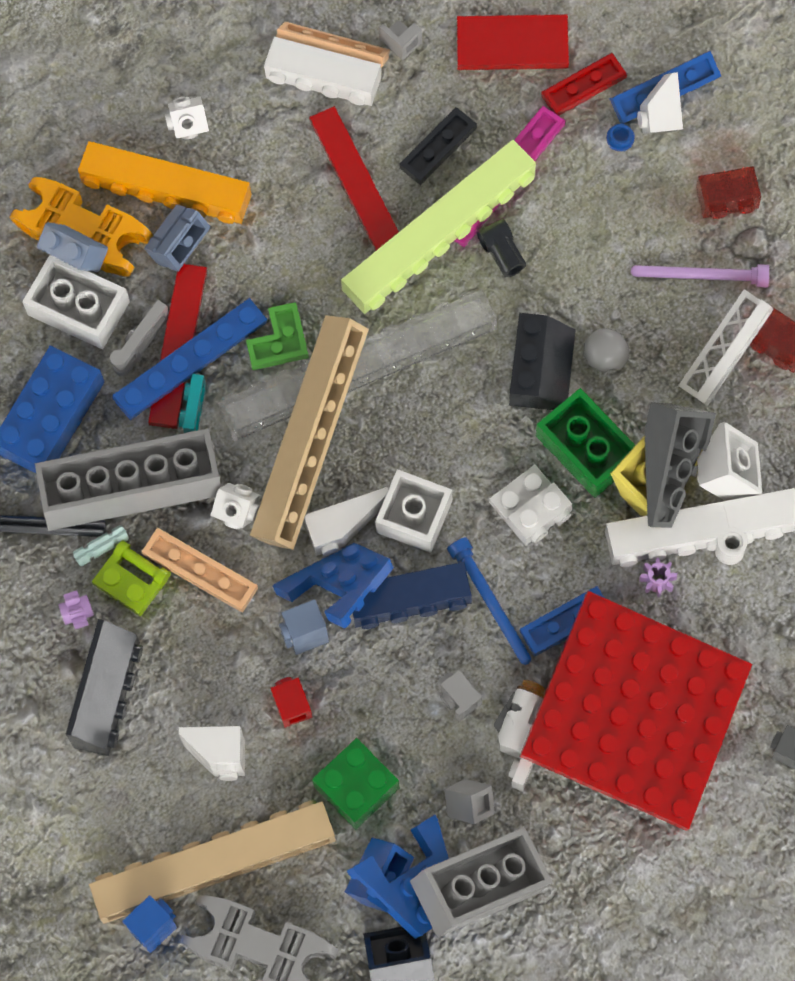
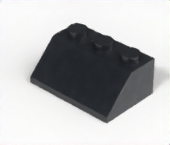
M519 312L509 406L554 410L568 398L576 329L548 315Z

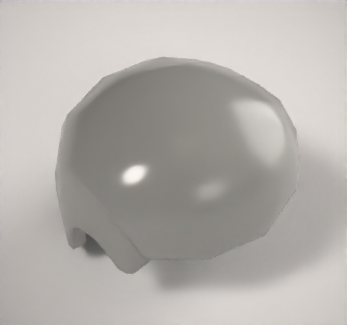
M609 328L599 329L591 333L585 341L583 355L589 366L606 373L613 369L621 370L629 359V346L619 332Z

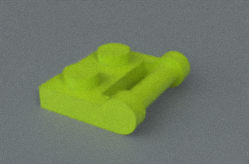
M122 540L94 577L92 584L141 617L168 581L171 572L164 567L160 569L130 549L131 545ZM125 558L153 577L154 580L148 585L119 564Z

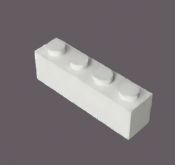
M278 37L273 38L264 64L265 76L273 83H286L296 86L302 91L312 90L320 92L329 98L339 97L347 99L355 105L366 104L372 106L381 80V64Z

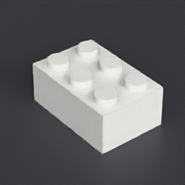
M51 254L22 301L28 316L102 350L130 303L126 288L91 272L78 270L72 265L51 256Z

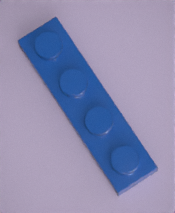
M707 51L610 98L620 124L637 118L640 105L666 74L678 72L680 96L721 77L711 51Z

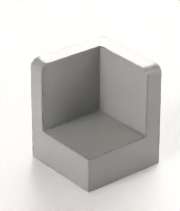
M397 21L390 28L382 24L379 27V40L401 60H404L422 44V29L415 23L408 28L401 21Z
M463 779L444 789L449 818L476 824L495 814L492 785Z

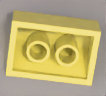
M644 435L610 473L620 496L640 516H647Z

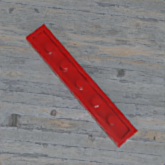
M335 106L310 116L309 120L375 251H377L399 231Z
M184 264L177 271L160 361L195 337L207 277V267ZM187 381L151 406L148 419L150 426L178 429Z

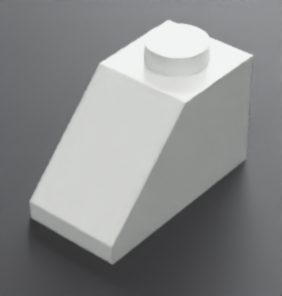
M678 72L664 75L640 105L637 120L643 134L683 129Z

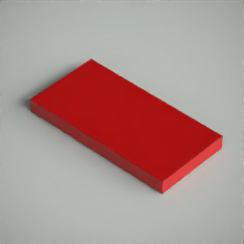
M568 14L457 16L458 70L568 69Z

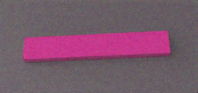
M542 106L514 141L536 161L565 126V120L545 106ZM500 203L492 209V213L496 210ZM487 219L483 222L478 220L471 226L470 232L460 240L457 238L454 241L465 247Z

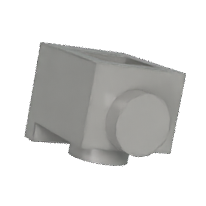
M460 670L454 674L451 672L445 674L437 682V685L441 688V700L449 710L456 709L455 719L458 722L482 705V696Z

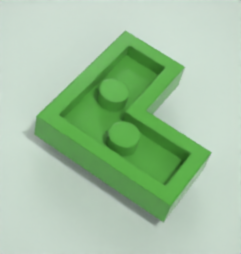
M296 302L268 308L274 334L246 340L252 370L309 358Z

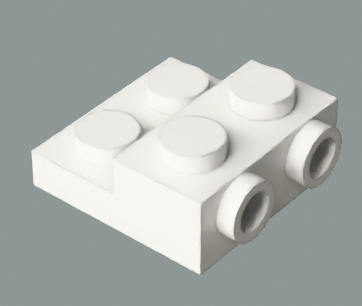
M535 464L489 498V503L525 546L532 541L534 543L541 541L548 534L547 530L554 524L559 526L570 518V512L572 511L570 500L554 482L551 484Z

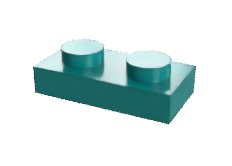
M192 374L191 384L186 383L184 400L187 401L186 411L181 410L179 417V427L183 428L184 433L199 430L206 391L204 375Z

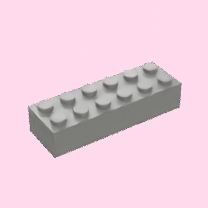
M209 428L35 463L41 503L48 531L216 497L217 491L221 487Z

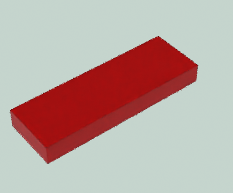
M610 53L541 92V97L550 110L560 116L626 79L627 73L614 54Z

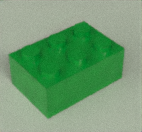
M581 388L536 425V437L594 498L614 482L610 473L635 446Z

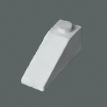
M385 487L306 514L304 523L316 556L321 554L329 556L338 552L339 548L344 547L379 513L388 488Z

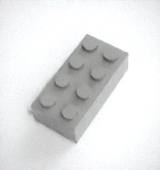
M525 827L428 867L410 880L437 938L537 895L553 883Z

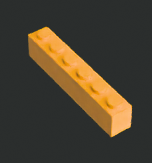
M91 141L87 143L78 168L81 183L89 188L99 189L100 187L108 189L119 196H125L126 194L135 196L143 202L152 203L154 201L162 203L170 209H174L176 204L198 211L202 217L207 215L216 217L221 222L233 224L234 222L242 224L252 195L250 182Z

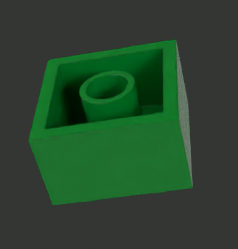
M357 737L312 779L314 788L355 830L400 789L399 780Z

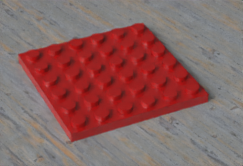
M587 591L519 757L687 831L691 826L753 664Z

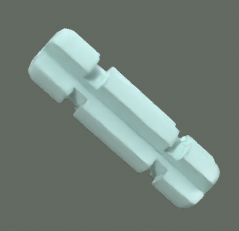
M119 525L111 530L112 533L108 534L106 532L87 543V547L83 548L82 546L73 552V556L78 565L84 566L91 562L90 558H98L115 548L114 545L122 540L126 542L129 537L124 527Z

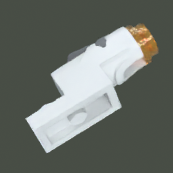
M523 680L522 684L517 686L516 692L512 693L494 723V727L499 733V750L520 759V761L514 760L508 777L513 778L511 788L522 792L534 763L519 757L545 691L542 685L530 680Z

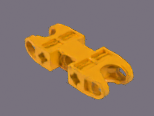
M33 177L28 186L33 192L41 196L42 202L33 210L23 209V211L14 209L12 211L10 219L18 228L39 241L47 222L66 225L108 247L100 270L124 277L131 276L135 267L128 260L124 259L123 254L120 252L125 245L130 243L139 244V242L148 244L153 234L145 225L131 215L110 205H106L99 216L81 207L83 201L79 191L54 180L42 177Z

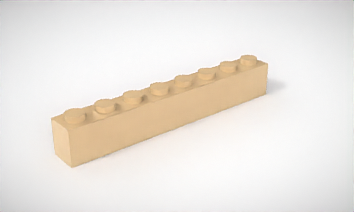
M325 315L250 536L269 545L294 550L369 330L351 318Z
M315 800L307 801L298 806L299 810L287 813L286 810L272 814L268 821L262 823L251 821L242 825L240 831L231 834L229 831H223L211 837L212 840L200 844V841L192 842L183 846V851L175 854L164 852L154 856V861L142 865V862H136L124 867V872L115 875L112 872H108L95 877L96 882L90 883L89 886L100 920L105 924L128 916L149 895L155 901L162 898L167 902L336 842L323 801L316 803Z

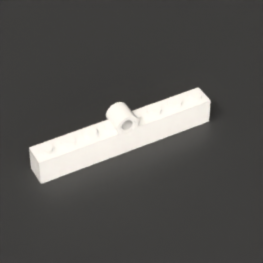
M795 488L680 509L672 528L648 526L647 516L606 523L605 535L612 566L620 564L621 567H629L637 564L639 560L645 559L655 562L656 558L663 560L667 555L677 553L679 556H688L695 553L696 550L707 548L709 551L715 550L716 557L724 564H736L742 560L747 544L752 543L754 539L765 537L766 540H773L782 537L783 533H795ZM732 543L737 548L729 549L725 544Z

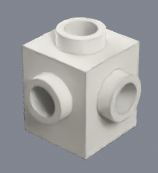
M201 96L191 99L189 97H179L173 100V103L168 104L170 113L165 114L168 131L174 130L176 139L182 137V139L188 140L197 137L198 133L209 131Z
M227 483L218 489L210 516L225 521L224 524L230 528H244L255 521L260 507L258 505L260 495L252 492V489L246 485Z

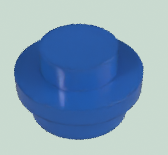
M625 124L612 126L606 136L607 144L615 151L630 149L635 139L633 130Z

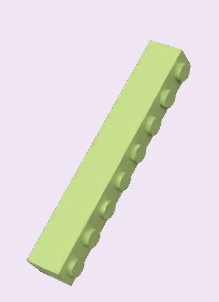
M511 140L342 278V291L364 314L370 309L376 310L384 303L387 295L392 291L396 293L401 290L409 277L414 273L418 275L423 272L432 258L435 256L440 257L446 253L450 244L457 238L459 240L464 238L470 232L471 226L478 220L480 222L485 221L491 215L493 208L499 203L501 205L507 203L512 198L516 189L530 184L535 177L536 162L514 140Z

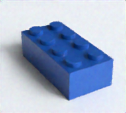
M50 345L0 426V456L36 473L35 463L59 459L105 383L101 371Z

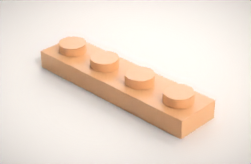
M284 22L277 29L276 37L378 63L381 64V68L389 58L390 49L297 24Z
M158 527L142 550L143 556L242 613L258 590L257 584Z

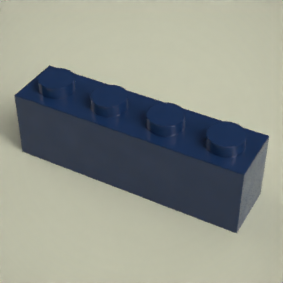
M464 562L387 577L375 592L369 591L363 599L365 605L360 611L354 610L352 615L355 628L372 629L385 621L391 620V623H401L408 620L409 616L420 614L421 617H429L437 614L438 610L448 608L450 611L462 610L467 607V604H472V595Z

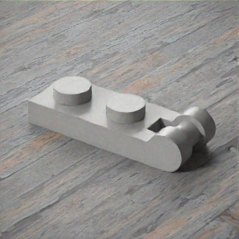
M157 300L152 307H147L141 317V323L136 329H131L127 334L125 345L122 349H117L111 353L110 361L117 375L124 376L130 372L168 320L169 311L166 304Z

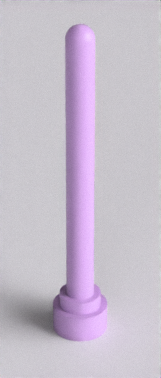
M757 264V267H752L751 270L635 265L631 268V274L634 277L751 281V284H756V287L768 288L769 265Z

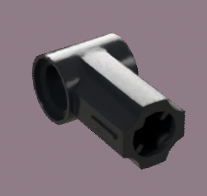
M503 218L476 231L481 246L486 253L492 255L504 278L515 276L526 267L525 260L513 242L512 232Z

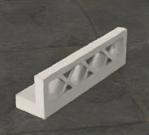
M744 289L678 386L708 406L774 309ZM747 298L756 304L757 307L749 318L741 319L739 308ZM735 314H737L738 320L731 321ZM739 324L740 332L733 342L725 344L723 332L726 327ZM720 338L721 345L714 346ZM722 348L723 357L715 367L709 368L707 355L712 350ZM704 362L705 369L698 370L700 365ZM706 373L707 380L699 392L688 386V383L695 374Z

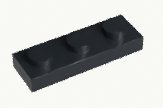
M455 107L399 164L400 169L421 186L477 129V123Z

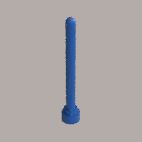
M464 537L453 542L447 547L451 558L457 560L458 563L464 562L468 575L520 663L523 665L530 664V654L472 558L473 552L471 550L473 547L468 538Z

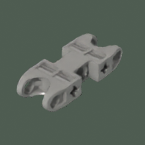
M199 895L196 905L208 910L209 915L214 918L213 929L207 935H195L194 938L182 935L180 944L199 958L231 972L234 970L238 957L267 968L262 981H311L305 977L303 972L306 963L312 958H323V956L336 959L339 952L335 946L315 933L285 922L280 936L252 926L256 915L254 909L228 899L207 895Z

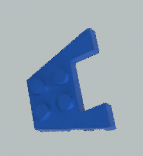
M352 543L272 586L276 595L290 602H293L313 585H317L342 597L324 612L328 621L345 629L351 623L350 615L354 610L360 611L365 605L363 601L369 591L375 592L394 567L390 558L357 543Z
M436 815L427 818L410 829L426 858L391 882L387 881L372 855L347 870L348 875L353 880L358 879L367 887L365 891L372 898L377 897L388 908L387 912L415 939L431 930L432 925L410 880L422 870L449 859Z

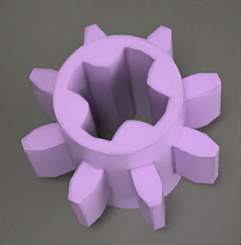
M656 558L654 564H644L643 569L648 574L640 575L639 581L646 582V593L650 591L657 592V596L660 597L665 589L669 592L673 591V585L669 581L677 580V573L670 572L671 562L664 564L660 562L659 558ZM660 574L664 576L663 580L661 578L656 581L653 579V576L657 577Z
M77 590L64 594L65 602L58 605L65 625L73 623L75 630L88 626L87 618L94 616L88 596L80 597Z

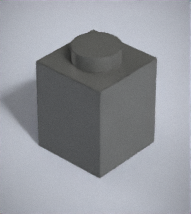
M787 725L783 733L776 732L770 748L775 749L772 759L795 769V728Z

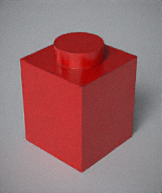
M292 677L280 679L275 683L274 687L270 688L284 728L313 718L299 677L292 679Z

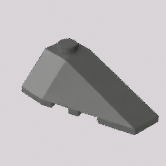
M651 402L645 427L648 526L672 528L686 497L684 488L689 476L694 477L698 470V467L695 466L701 450L706 451L710 443L716 413L670 403Z

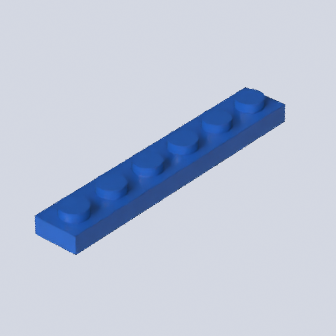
M250 298L113 394L112 399L131 421L191 378L192 374L201 371L265 325L267 318Z

